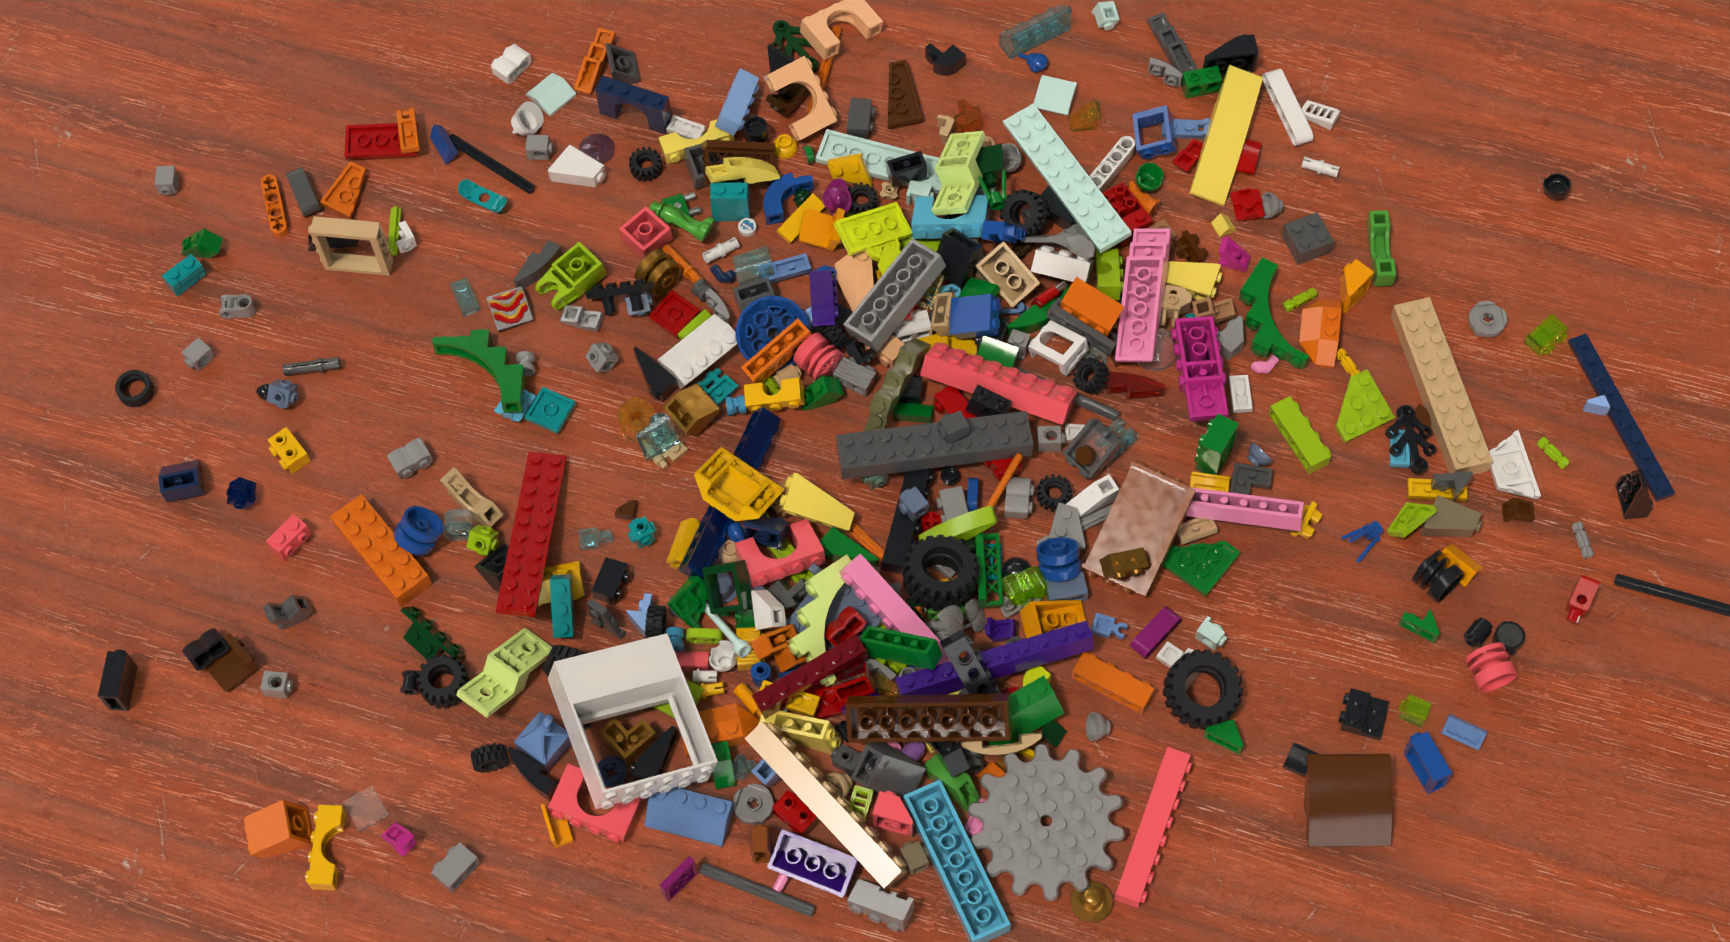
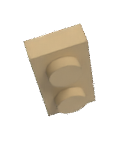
M1196 518L1182 523L1177 537L1181 545L1218 533V528L1212 519Z

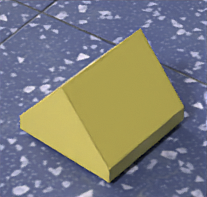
M1220 213L1211 222L1219 238L1236 231L1227 215Z

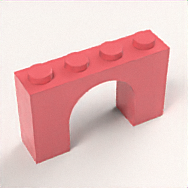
M808 519L789 525L790 536L796 549L785 558L772 559L764 556L753 537L734 543L738 561L745 560L749 582L752 588L809 569L812 563L817 566L825 564L824 549Z
M567 764L548 806V813L555 819L562 820L563 818L570 821L569 823L575 827H586L589 832L595 835H600L601 833L613 842L618 843L621 841L624 843L642 798H635L626 804H622V802L617 803L609 813L602 816L589 815L579 807L577 802L578 795L585 781L581 768Z

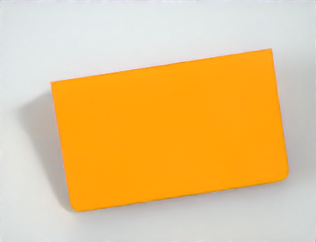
M1450 544L1442 551L1444 554L1442 559L1445 557L1450 559L1446 568L1456 564L1465 572L1464 577L1459 582L1464 587L1483 569L1481 565L1454 544Z
M541 804L540 806L554 849L573 843L568 821L563 818L562 820L553 818L548 813V808L545 807V804Z

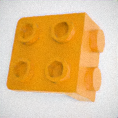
M838 208L834 215L831 216L806 209L803 213L799 241L834 251L837 244H841L842 241L833 224L837 220L846 218L844 217L845 210Z

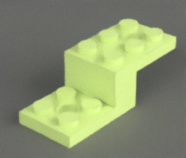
M984 131L950 134L935 167L936 174L942 185L931 210L935 216L968 212L980 184L978 177H983L975 159L986 137Z
M523 628L488 654L483 672L457 691L456 696L488 718L525 689L529 673L546 661L552 646L528 629Z

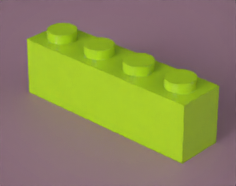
M1289 396L1271 405L1268 415L1307 473L1311 474L1327 466L1331 458L1330 450L1322 444L1319 434L1313 431L1309 419L1303 416L1298 403Z

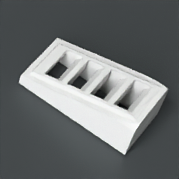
M1308 100L1302 107L1303 114L1307 120L1330 131L1340 115V110ZM1309 107L1312 108L1310 112H1306Z

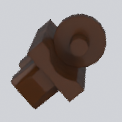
M1188 230L1182 232L1181 238L1176 242L1178 249L1175 253L1177 257L1184 256L1188 262L1200 263V261L1205 260L1208 256V251L1206 248H1199L1197 246L1199 243L1197 234H1190Z

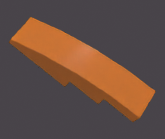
M598 27L587 57L584 56L574 90L592 94L607 61L605 44H613L616 36L615 32Z

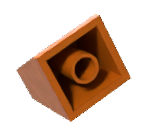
M281 800L243 817L248 851L251 856L263 859L313 845L311 843L312 829L308 808L305 806Z

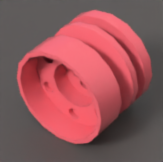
M818 332L810 335L803 341L795 352L793 362L802 370L807 371V374L816 381L821 376L831 377L844 355L834 345H830V341Z
M1498 642L1483 646L1465 658L1467 666H1470V672L1476 674L1473 679L1479 692L1499 689L1511 683L1518 676L1513 663L1506 661L1509 658V654L1505 652L1506 648L1503 643Z

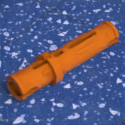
M671 244L663 247L662 250L669 255L670 259L675 260L681 265V272L684 278L690 280L693 285L698 280L704 279L697 273L696 268L690 265Z

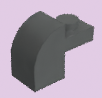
M777 580L767 590L784 606V609L796 610L801 603L800 599L805 598L808 594L805 589L806 584L804 583L807 580H799L792 588L786 581Z

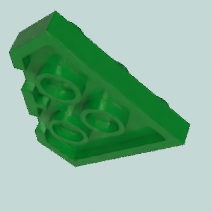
M1217 541V543L1189 544V546L1185 547L1171 546L1162 567L1206 597L1238 558L1240 551L1226 541Z

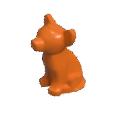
M1129 181L1128 188L1151 216L1158 209L1157 206L1161 200L1154 199L1149 194L1141 192L1140 187L1134 181Z

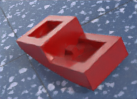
M1193 138L1189 145L1181 150L1172 164L1188 173L1198 163L1203 144Z
M1245 139L1236 171L1254 175L1262 143Z

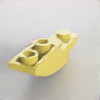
M723 158V164L706 166L705 173L711 183L742 178L745 183L754 184L756 182L780 179V175L773 165L754 158Z

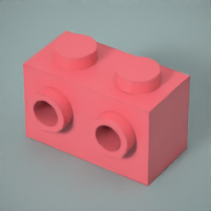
M292 514L266 540V543L273 553L285 561L312 534L308 526L296 515Z

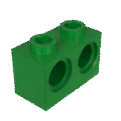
M1218 66L1183 72L1181 86L1185 99L1219 93L1222 78Z

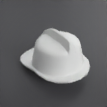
M523 103L512 116L513 134L518 133L521 136L534 134L542 126L544 116L541 109L535 103Z

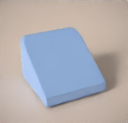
M1605 395L1588 399L1583 407L1584 412L1598 415H1607L1610 409Z

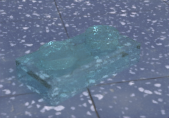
M467 277L450 284L463 317L481 310Z

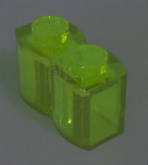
M1551 314L1526 336L1524 343L1540 357L1544 354L1549 355L1554 350L1555 344H1561L1568 337L1567 332L1569 328Z
M1038 566L1002 578V587L1010 605H1021L1028 599H1038L1047 593V584Z

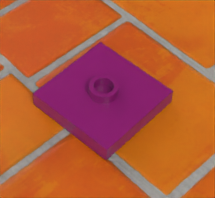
M690 856L659 885L662 895L667 901H670L697 875L695 862Z

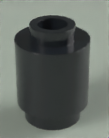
M1481 617L1478 620H1474L1464 634L1465 642L1471 647H1480L1491 633L1492 624Z

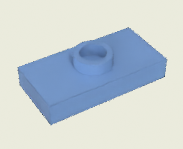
M1450 714L1441 733L1479 751L1488 731Z

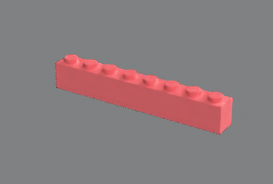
M1167 747L1114 900L1135 908L1139 907L1140 902H1145L1148 893L1144 890L1145 886L1152 882L1154 873L1151 872L1152 866H1157L1161 855L1157 853L1159 846L1164 847L1167 835H1164L1165 829H1170L1173 817L1170 816L1172 809H1177L1180 800L1176 798L1178 791L1183 792L1186 780H1183L1184 774H1189L1192 762H1189L1190 754Z

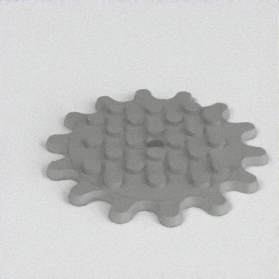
M1038 744L1035 747L1034 757L1029 762L1021 761L1015 753L1006 754L1004 757L1007 769L1005 775L995 777L990 773L983 774L980 778V783L988 791V798L982 803L973 802L968 807L969 815L980 819L983 823V829L970 838L973 848H986L992 854L990 862L985 867L986 874L989 877H996L1002 872L1010 873L1013 877L1011 889L1013 894L1017 896L1025 894L1030 885L1037 884L1042 888L1044 898L1047 901H1054L1058 897L1059 886L1066 882L1071 883L1078 892L1083 893L1089 888L1086 874L1090 868L1097 867L1103 871H1108L1113 867V860L1106 854L1105 846L1110 841H1121L1125 837L1124 829L1112 824L1110 821V814L1122 807L1123 800L1119 795H1105L1101 792L1100 786L1107 777L1106 770L1102 767H1096L1090 772L1082 771L1079 767L1081 755L1076 749L1068 750L1065 757L1061 760H1054L1050 756L1048 746L1045 744ZM1043 816L1052 818L1050 826L1045 827L1040 823Z

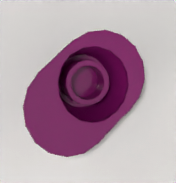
M841 178L833 180L823 194V204L832 216L838 208L845 210L844 215H846L852 205V198L847 184Z

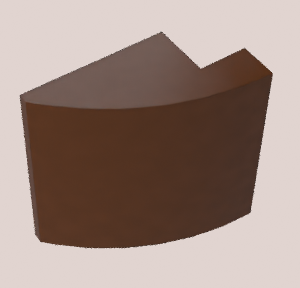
M1307 754L1304 810L1307 818L1306 840L1308 847L1391 846L1392 778L1390 754Z

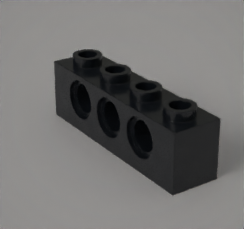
M959 630L940 641L941 646L969 694H1001L996 683L994 685L991 684L989 679L992 676L987 667L982 668L980 663L983 660L978 651L973 652L971 646L974 644L968 634L964 636L962 631ZM967 651L965 657L959 658L961 652ZM977 668L975 673L968 674L970 669ZM980 685H986L983 690H977Z

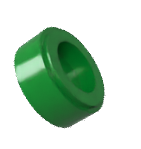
M803 146L802 150L807 164L813 163L815 158L811 146Z

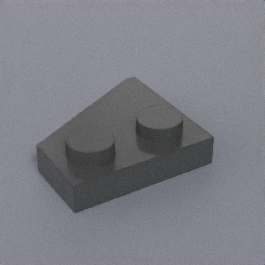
M592 598L587 604L592 623L599 628L602 626L621 640L626 633L617 627L618 622L612 617L609 610Z

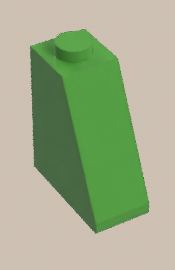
M936 754L924 765L927 767L925 772L932 782L941 780L948 796L964 811L968 812L969 805L980 800V796L970 776L965 772L952 778Z

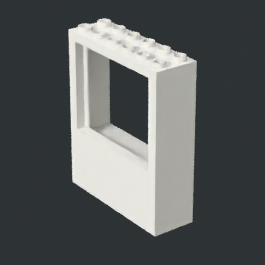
M667 633L554 661L548 676V682L595 809H608L620 802L626 804L638 797L642 799L648 798L653 793H666L675 787L684 788L690 785V783L696 781L702 783L709 779L718 761ZM669 702L693 766L606 789L583 724Z

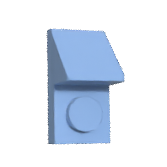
M644 593L643 600H640L639 611L626 610L628 619L644 637L646 636L645 620L647 609L654 602L652 594Z

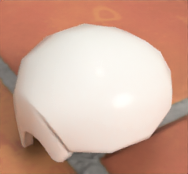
M721 640L718 647L711 649L709 663L713 669L718 672H725L731 670L736 665L737 654L734 652L733 643Z

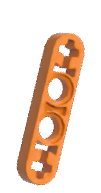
M268 174L261 179V187L269 225L273 235L277 238H282L288 233V225L281 192L276 177ZM268 182H271L272 189H269ZM272 195L278 197L277 200L273 202L268 201L269 197ZM275 210L281 211L277 217L271 215ZM277 223H280L281 225L280 231H277Z

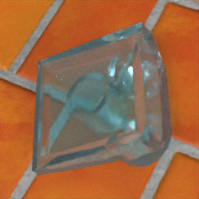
M664 413L654 414L649 421V425L635 435L646 461L680 443L671 419Z

